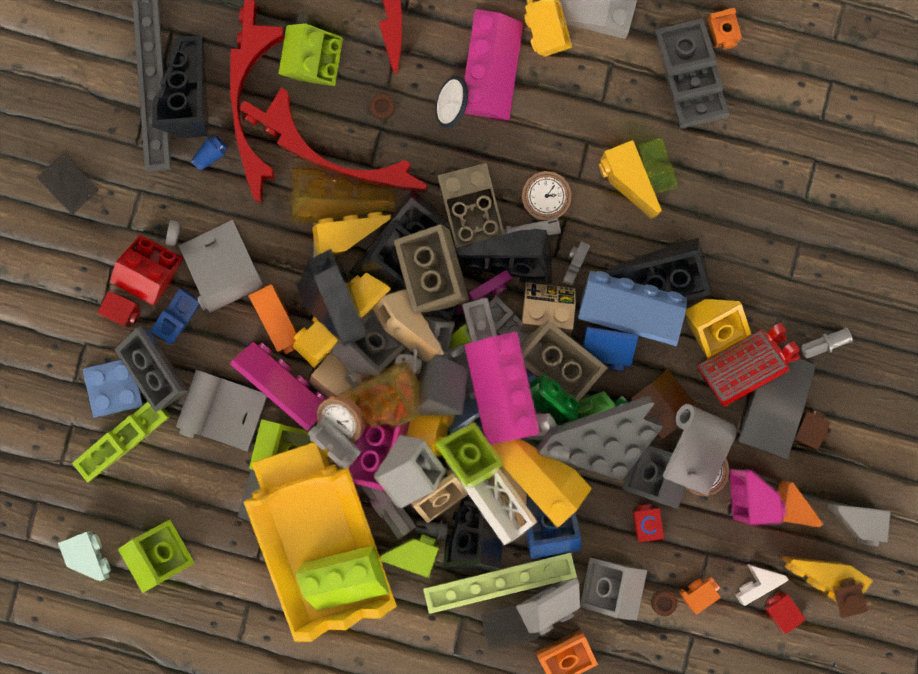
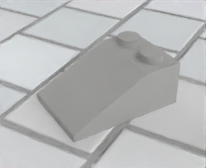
M560 0L566 24L626 40L637 0Z

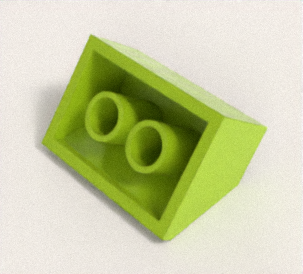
M374 545L304 562L296 573L304 599L317 611L386 595L390 592Z

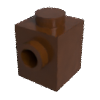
M812 409L811 412H803L794 441L812 450H818L821 443H825L830 435L831 429L828 427L831 422L824 419L826 415Z

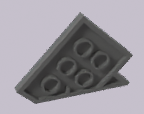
M647 396L551 428L536 448L539 455L623 480L663 428L661 420L646 415L655 404L652 397Z

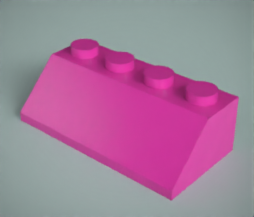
M475 9L464 79L468 87V103L464 114L509 120L523 22L501 13Z
M517 332L465 344L464 347L483 434L490 445L538 435V424Z
M252 342L230 364L304 429L310 431L314 426L316 427L318 424L317 411L319 405L327 398L319 391L315 395L308 389L311 384L301 375L297 378L289 372L292 368L281 358L277 362L270 355L273 351L261 342L258 345Z
M364 381L358 407L363 413L362 420L363 423L365 422V430L363 435L353 443L361 453L349 467L354 484L384 490L374 476L399 436H406L412 417L411 410L415 391Z
M729 469L733 520L749 525L782 523V516L786 515L784 500L780 499V495L752 471Z

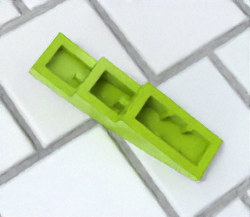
M147 402L134 414L129 415L116 428L106 433L72 464L86 482L89 483L171 416L165 408L155 413L149 402Z

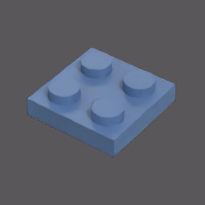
M122 360L83 369L93 418L140 408L144 405L141 390Z

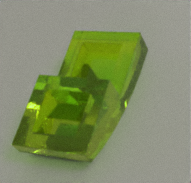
M660 137L638 144L640 157L654 193L657 194L678 187L663 138Z

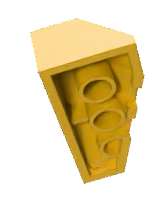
M522 439L491 445L504 463L502 466L557 527L579 508L592 489L575 469L559 460L539 455L537 448Z

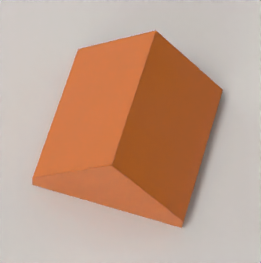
M782 481L779 483L777 493L780 495V499L784 500L786 515L782 516V521L815 527L823 525L793 482Z
M581 629L535 651L546 674H581L598 665Z

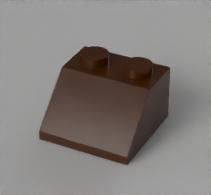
M668 369L628 399L632 402L647 396L652 397L655 404L646 415L661 420L663 428L656 435L658 439H663L678 427L676 415L683 405L690 404L697 407Z

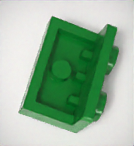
M543 374L529 383L533 406L542 414H551L556 424L565 418H569L571 421L578 419L579 403L573 396L568 395L561 389L556 381Z

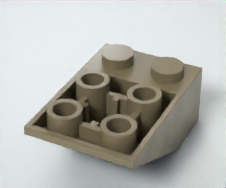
M487 163L437 175L456 248L505 235Z

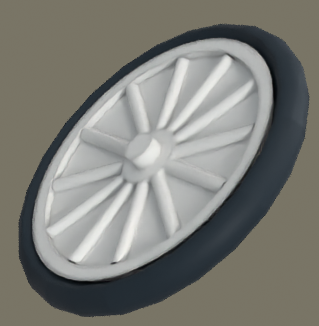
M453 76L449 78L439 91L435 113L438 123L444 128L455 126L461 120L466 110L468 87L462 77Z

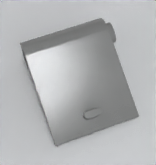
M233 220L179 245L200 293L197 300L203 311L208 309L211 313L265 287Z
M196 370L176 427L180 429L179 434L190 438H193L194 434L202 435L249 452L268 397L262 392Z
M686 404L679 409L676 415V424L684 431L662 477L708 495L736 438V427L729 421Z

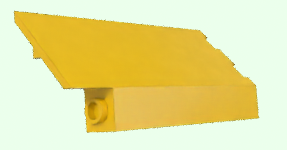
M315 442L252 462L261 489L254 491L252 497L244 501L294 641L312 642L328 630H347L362 618H382L396 608V602L380 561L349 468L337 467L335 464L329 465L325 451ZM372 545L375 546L390 591L389 594L319 611L304 599L296 577V573L302 563Z

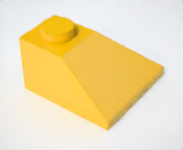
M705 299L686 309L685 316L688 325L707 359L752 335L742 304L739 301Z

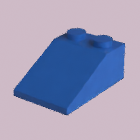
M527 494L526 506L537 521L536 524L525 532L530 558L580 551L581 535L576 512L557 527Z

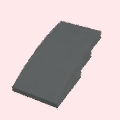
M701 18L655 29L659 53L680 129L728 118L729 110L722 92L723 85L716 66L717 59L704 19Z
M802 359L788 363V372L752 391V398L744 417L746 419L738 442L788 459L816 366Z

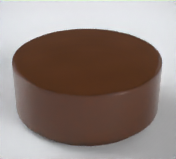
M386 94L374 96L370 102L372 115L379 120L389 119L395 111L393 99Z
M660 590L653 595L651 606L658 615L669 616L675 612L677 600L671 592Z

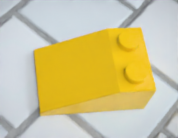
M629 141L605 151L600 159L601 163L598 164L603 178L607 177L609 183L650 219L656 218L662 210L634 141Z

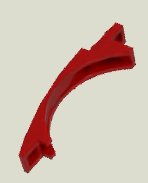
M244 0V8L240 7L239 22L243 23L242 32H238L237 46L241 47V49H231L230 95L235 135L246 178L254 200L262 204L264 179L274 180L275 172L249 146L243 132L239 108L242 90L253 66L268 50L284 41L285 32L283 27L257 26V5L253 0Z
M283 88L279 90L266 113L246 101H243L239 108L241 113L244 114L242 118L254 126L257 123L265 127L264 131L274 138H277L278 135L281 136L277 142L280 148L318 167L361 182L394 189L413 190L423 193L428 189L427 184L408 174L411 169V163L406 160L376 170H353L335 165L316 154L299 135L292 118L290 95Z

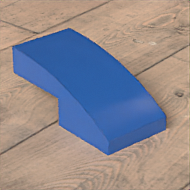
M180 288L167 309L161 313L151 332L172 345L200 307L197 297L184 288Z

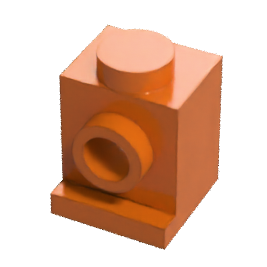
M735 8L711 13L707 21L715 48L721 46L723 49L733 48L737 46V42L742 38ZM728 25L730 32H725L722 26Z
M712 577L703 581L700 578L695 580L688 586L690 590L687 592L683 589L678 591L695 615L721 598L717 592L720 590V587Z

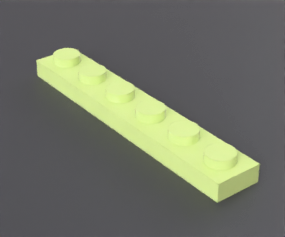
M571 552L426 587L423 590L428 611L431 614L577 578Z

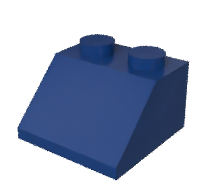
M587 327L583 330L581 346L602 363L609 364V369L624 371L625 367H631L638 335Z

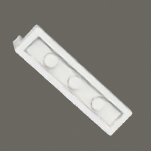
M446 460V463L504 545L515 540L537 523L500 468L493 474L495 476V484L485 480L470 488L464 486ZM501 491L506 492L509 496V505L504 504L501 500ZM515 512L521 513L527 523L524 526L520 527L515 520Z

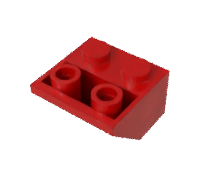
M140 234L116 261L110 283L154 306L168 289L183 261V257Z

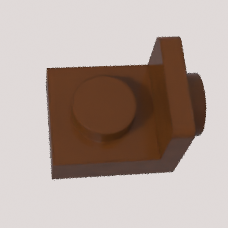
M847 578L838 581V586L832 587L841 618L868 612L862 588H864L863 582L855 581L854 578Z

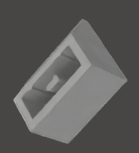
M400 435L374 477L397 507L402 508L434 492L446 470L424 440Z

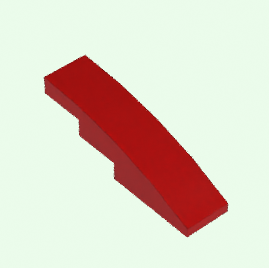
M382 0L387 19L379 21V26L393 74L399 73L402 53L403 21L401 1Z

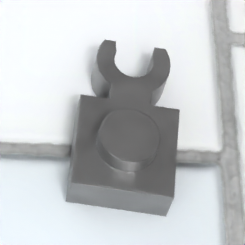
M581 241L578 247L573 245L568 259L572 261L562 282L572 286L589 250V244Z

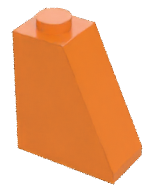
M271 284L250 294L249 298L277 352H284L287 355L296 351L293 345L296 342L294 336L298 331L277 288Z

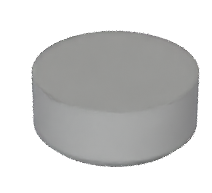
M170 220L166 245L175 246L177 244L180 222Z

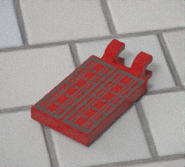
M781 322L772 327L767 334L761 329L696 365L697 370L722 407L788 372L787 364L800 358L798 353L800 351L799 347L794 341L786 345L783 350L777 345L787 340V336L784 334L786 329Z

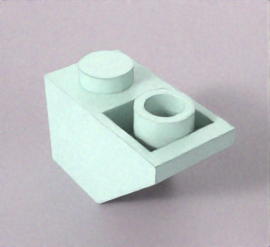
M92 530L58 543L68 568L98 581L110 577L108 573L111 571L110 565L106 558H102L99 550L102 548L100 539L97 534H93Z

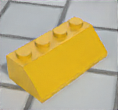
M365 273L362 277L357 275L349 283L361 318L371 311L380 299L390 291L386 284L368 273ZM314 317L312 319L314 324L308 330L304 327L294 336L296 342L293 348L315 368L331 353L338 340Z

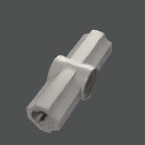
M360 485L369 496V501L381 518L385 519L398 539L416 527L409 514L403 507H397L386 491Z

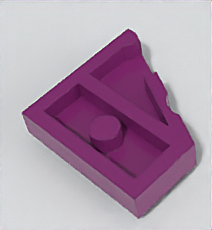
M505 270L469 292V302L487 298L491 294L495 297L507 289L505 284L512 279L508 271ZM462 304L459 305L454 313L456 317L463 313Z

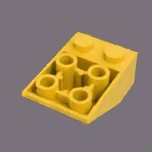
M782 556L781 560L787 563L785 565L786 569L802 578L804 575L807 576L806 582L816 589H820L823 592L828 590L827 596L835 602L836 599L832 587L838 586V581L854 578L855 581L863 582V595L873 581L852 566L841 562Z

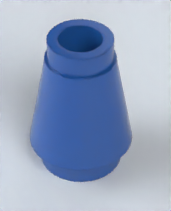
M214 134L211 138L207 137L191 162L202 171L226 155L225 151L228 147Z

